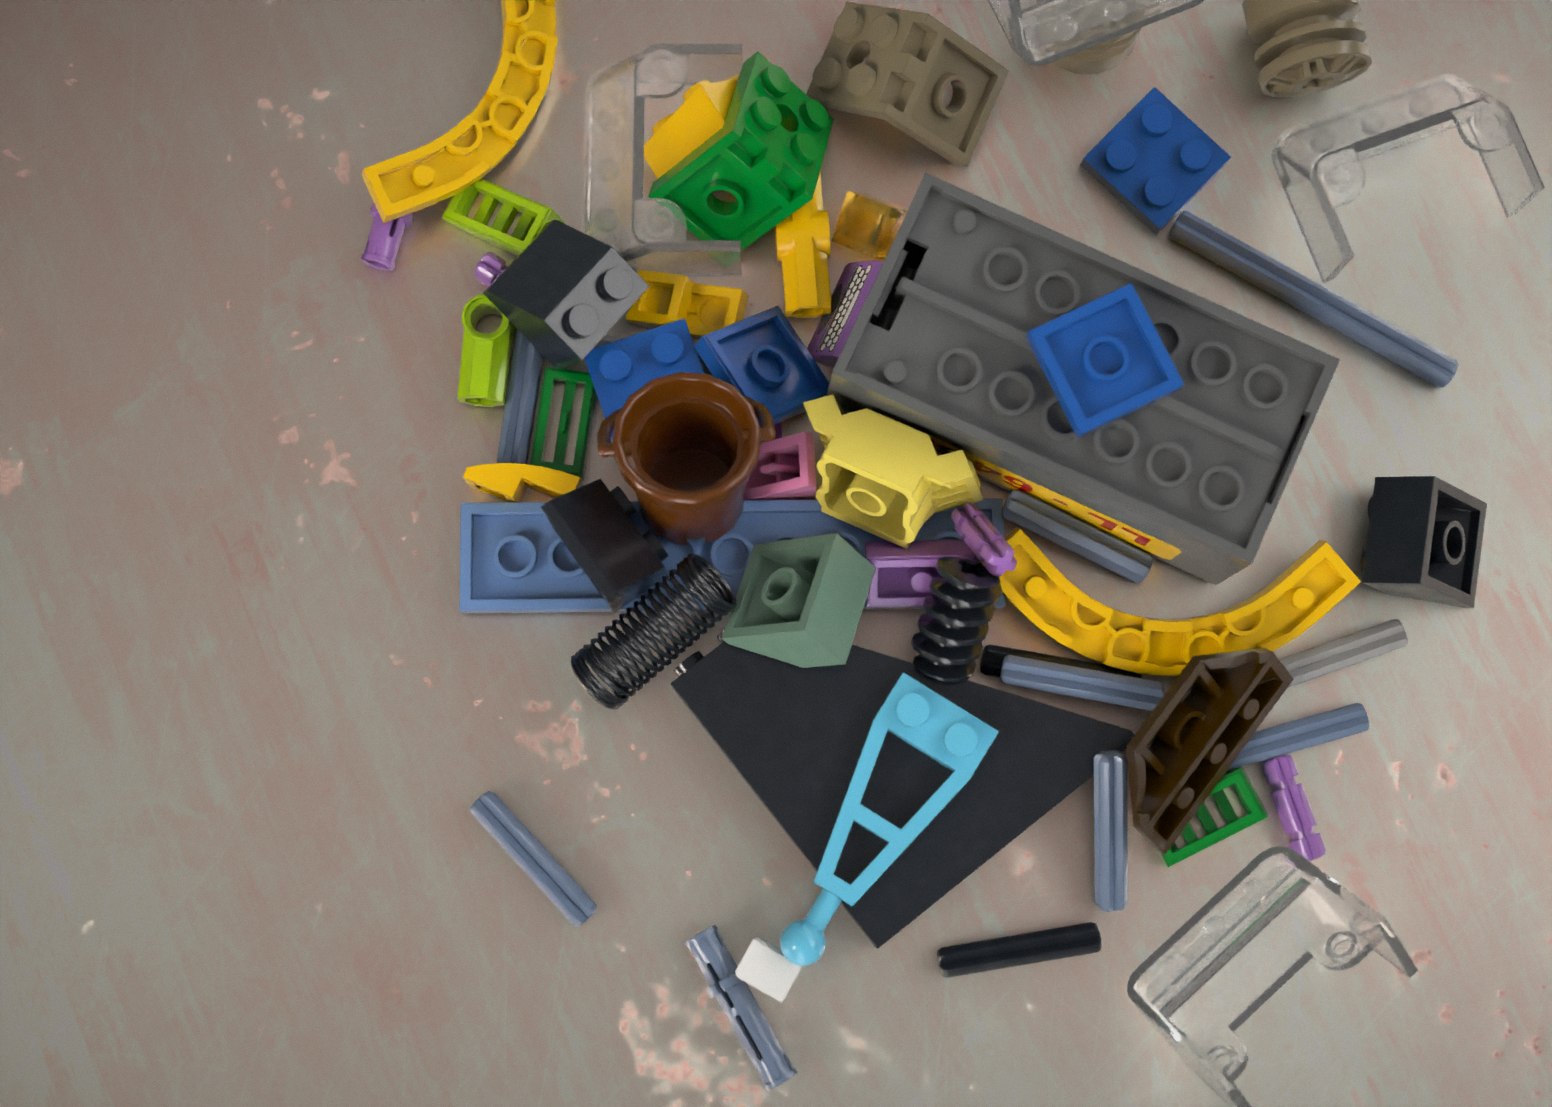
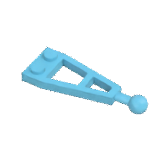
M904 672L902 673L872 722L813 883L823 889L805 919L789 924L781 935V951L789 962L798 966H808L821 958L826 945L823 931L840 903L844 901L848 905L853 906L970 780L999 731ZM887 731L953 771L902 829L860 804ZM854 821L888 842V844L850 885L835 876L834 871Z

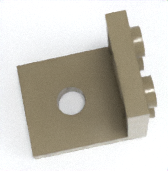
M846 2L842 13L834 24V31L821 61L814 69L812 81L806 95L820 102L825 108L886 120L952 164L967 167L1009 70L928 13ZM869 54V57L866 60V62L862 63L865 57ZM951 83L953 95L949 105L945 108L943 93L946 86Z

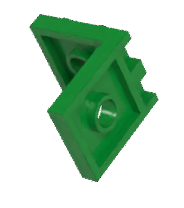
M757 51L743 63L723 128L654 181L648 197L727 262L813 199L834 119L820 102L811 99L797 87L782 68L770 63ZM724 190L733 194L737 200L734 202H724L716 198L712 192Z

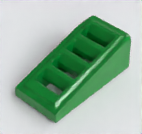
M1243 767L1223 775L1209 794V796L1212 795L1227 824L1218 828L1205 802H1203L1196 813L1207 834L1198 838L1189 822L1182 831L1188 844L1178 849L1174 842L1165 855L1161 853L1168 867L1268 817V812ZM1233 785L1247 811L1246 814L1240 817L1237 816L1223 790Z

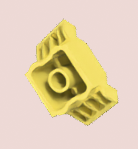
M833 394L803 402L812 427L819 433L820 440L825 447L816 465L818 472L822 476V483L816 492V499L821 505V512L908 549L921 527L934 513L964 506L966 503L984 500L980 492L981 483L972 461H967L963 450L939 456L929 434L885 417L868 408L845 414Z

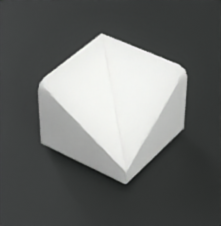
M757 937L751 941L736 969L735 975L742 981L783 1003L802 966L789 962L781 949Z

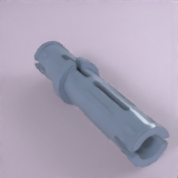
M713 925L684 943L689 948L709 984L705 988L710 999L716 997L740 1043L758 1072L765 1090H771L789 1080L798 1072L784 1052L749 986L735 975L737 965L717 931V926Z

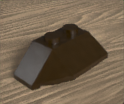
M1266 648L1193 656L1128 743L1127 767L1133 826L1163 855L1171 848L1294 680L1274 652Z

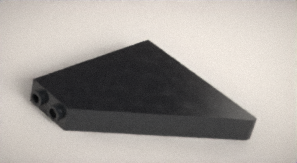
M724 630L717 636V639L721 642L718 647L705 657L700 651L690 655L673 670L678 678L670 683L675 693L816 873L872 722L903 672L999 731L970 780L853 906L848 905L844 901L841 902V905L877 949L1094 775V757L1096 753L1109 750L1122 753L1127 749L1128 743L1135 735L1132 730L973 681L966 680L965 682L954 683L940 681L917 670L914 663L859 646H851L846 664L802 668L729 645L721 639ZM887 731L860 804L902 829L953 771ZM853 821L834 875L851 885L884 849L888 842Z

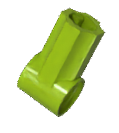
M478 294L466 303L462 312L464 337L457 399L459 402L480 407L505 406L511 343L514 341L516 327L484 294ZM496 314L502 317L501 326L496 331L488 334L476 331L478 321L485 315Z

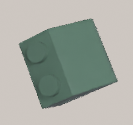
M837 533L754 544L736 595L737 606L732 609L721 639L729 645L802 668L846 664L876 567Z

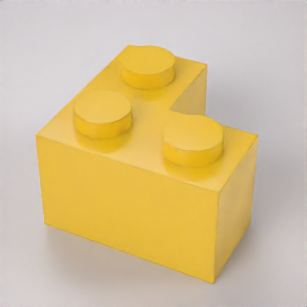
M740 74L732 76L725 81L711 83L709 80H702L694 84L684 93L682 97L684 103L674 113L663 117L653 126L652 131L654 135L641 147L640 152L657 178L661 177L723 128Z

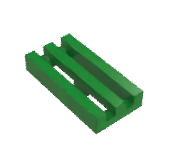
M545 367L530 465L563 471L580 477L581 481H584L597 397L589 372L566 369L557 370L556 368ZM556 381H564L565 388L553 462H545L544 456ZM577 383L585 384L573 465L565 464Z

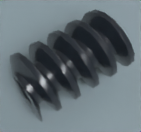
M945 556L939 558L935 566L940 575L933 577L929 585L934 594L927 596L923 603L927 613L920 615L917 622L921 632L914 634L911 641L913 649L919 653V655L914 657L913 663L917 670L929 677L953 683L965 682L974 674L976 668L975 660L979 658L982 651V641L985 640L988 633V622L993 618L996 610L994 603L998 602L1002 587L999 576L990 574L985 566L979 562Z

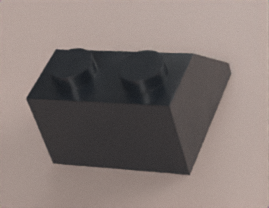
M554 219L492 282L483 294L557 370H560L583 360L648 289L649 285L612 246Z
M1436 476L1375 477L1373 495L1368 502L1369 528L1367 542L1360 560L1362 570L1361 583L1389 595L1463 608H1474L1487 503Z
M600 478L556 497L541 506L552 528L614 613L655 585L656 582L662 580V576H667L662 561L669 557V555L651 530L641 535L630 520V517L637 513V511L619 486L609 491Z

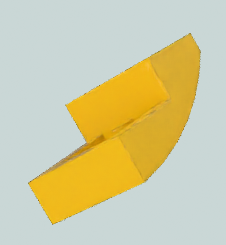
M638 269L637 274L649 287L628 309L626 320L629 323L650 329L685 318L691 337L699 340L704 335L743 320L749 296L743 289L693 283L686 275Z
M492 463L466 468L463 475L470 488L505 502H521L527 488L556 498L584 486L580 477L547 467L520 463Z

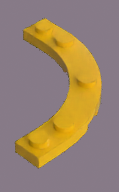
M501 0L503 36L500 58L489 88L477 107L454 128L436 140L415 150L363 169L362 177L383 223L429 207L458 194L479 181L497 166L518 143L537 112L546 93L554 67L558 37H556V0Z
M1016 527L1004 538L1014 549L1013 556L1017 560L1016 568L1013 571L1006 570L1001 577L999 576L1002 593L1029 621L1060 644L1110 667L1160 676H1179L1193 656L1266 648L1273 652L1300 636L1361 583L1359 578L1326 541L1319 540L1267 587L1245 601L1227 609L1203 616L1182 619L1141 617L1103 605L1086 595L1056 569L1019 527Z

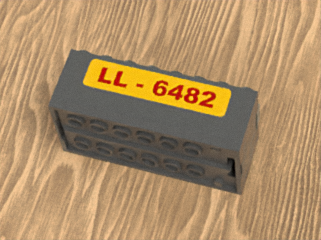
M925 173L832 371L827 396L833 394L845 414L868 408L885 417L929 434L939 456L963 450L967 461H972L978 477L1011 492L1014 489H1020L1151 554L1155 558L1218 585L1253 563L1340 359ZM1132 283L1184 386L1170 395L1077 438L1026 339V335L1032 329Z

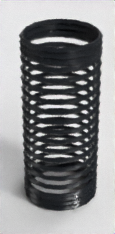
M695 553L688 554V557L679 561L677 570H669L670 576H662V582H656L655 588L648 589V595H641V601H634L633 607L626 608V613L619 614V620H612V626H606L605 632H599L598 638L591 639V644L584 645L575 655L571 656V667L574 675L586 692L599 704L611 710L619 709L620 706L629 700V697L636 694V690L642 689L643 684L649 683L650 678L656 677L657 672L663 671L664 666L670 665L672 659L678 658L679 653L685 652L686 647L692 646L693 641L699 640L700 634L704 635L707 633L708 628L714 627L715 622L721 621L722 616L728 615L732 609L736 608V597L722 575L703 557ZM674 574L680 577L687 589L705 606L708 613L700 608L693 596L676 580ZM667 581L673 584V586L681 595V597L671 587H669ZM659 587L665 589L671 600L661 592ZM652 593L658 596L662 604L653 597ZM645 599L650 601L656 612L646 604ZM685 601L699 614L701 620L693 614ZM638 605L643 607L647 616L639 610ZM680 610L691 619L694 626L687 622ZM630 612L635 613L639 621H637V620L631 615ZM623 618L628 619L632 628L624 622ZM675 619L685 627L687 633L680 629ZM616 624L621 626L624 633L617 628ZM667 624H668L675 632H677V634L679 635L680 639H678L677 637H675V636L673 635L672 631H671L670 628L667 626ZM609 630L614 632L616 638L610 635ZM662 633L671 640L673 646L667 643ZM602 637H605L609 644L603 641ZM655 639L664 646L666 652L659 648ZM595 643L600 645L601 650L595 646ZM650 648L658 654L659 659L653 656ZM642 653L650 659L652 665L646 662ZM636 661L643 665L645 671L639 668ZM587 664L592 668L595 674L610 688L612 693H610L595 678V676L591 673L590 669L588 668ZM629 667L637 673L638 678L632 674ZM622 674L630 679L631 684L626 682Z

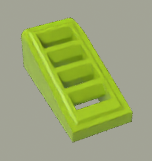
M482 178L454 195L441 217L444 221L516 257L550 221L556 219L564 223L552 208ZM479 193L485 195L474 218H468L467 216ZM498 203L503 204L492 226H487ZM517 213H521L522 216L511 236L507 235Z

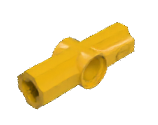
M819 173L813 199L775 226L777 261H782L786 317L813 319L825 314H831L832 298L827 258L831 257L828 211L823 210L821 173Z

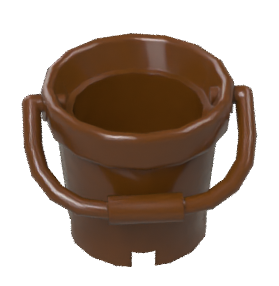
M677 372L652 379L631 394L621 409L614 411L601 422L597 432V445L600 456L614 457L616 463H618L623 479L636 492L642 519L657 536L674 544L687 545V539L696 540L705 537V543L718 540L735 526L743 512L745 486L757 466L761 442L772 441L776 436L773 417L766 406L752 398L744 397L734 385L709 374ZM614 429L613 441L611 442V435Z

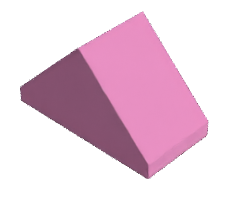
M802 432L761 443L757 466L745 486L744 500H815L816 473L813 433Z

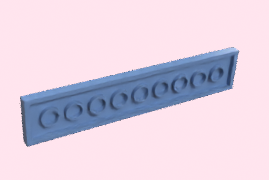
M983 498L984 500L975 502L974 504L984 513L983 515L990 520L1004 537L1003 498ZM744 500L743 512L735 526L718 540L705 543V537L696 540L687 539V545H679L667 541L653 532L669 555V557L662 561L667 576H670L669 570H677L679 561L688 557V554L695 553L707 560L722 575L735 597L754 544L837 533L865 558L866 542L887 541L821 512V505L818 500ZM630 501L637 513L630 517V520L641 535L651 529L642 519L639 502ZM547 502L461 503L459 611L462 613L613 612L552 528L541 509V506ZM955 508L934 513L921 527L914 541L964 540L954 529L955 522L952 520L951 515ZM674 574L676 580L693 596L703 611H707L705 606L687 589L680 577ZM667 581L669 587H671L681 597V595L675 589L673 584ZM659 587L661 592L671 600L665 589ZM648 590L643 592L641 595H648ZM1002 592L998 602L994 603L996 609H1003L1005 607V595ZM652 593L653 597L662 604L658 596ZM641 595L617 612H626V608L633 607L634 601H641ZM645 599L646 604L656 612L650 601ZM685 601V603L688 605V607L691 609V611H695V610ZM866 601L863 610L924 609L923 606L867 607ZM638 605L639 610L645 612L643 607Z

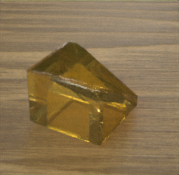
M847 191L831 241L874 259L885 260L908 210L865 193Z

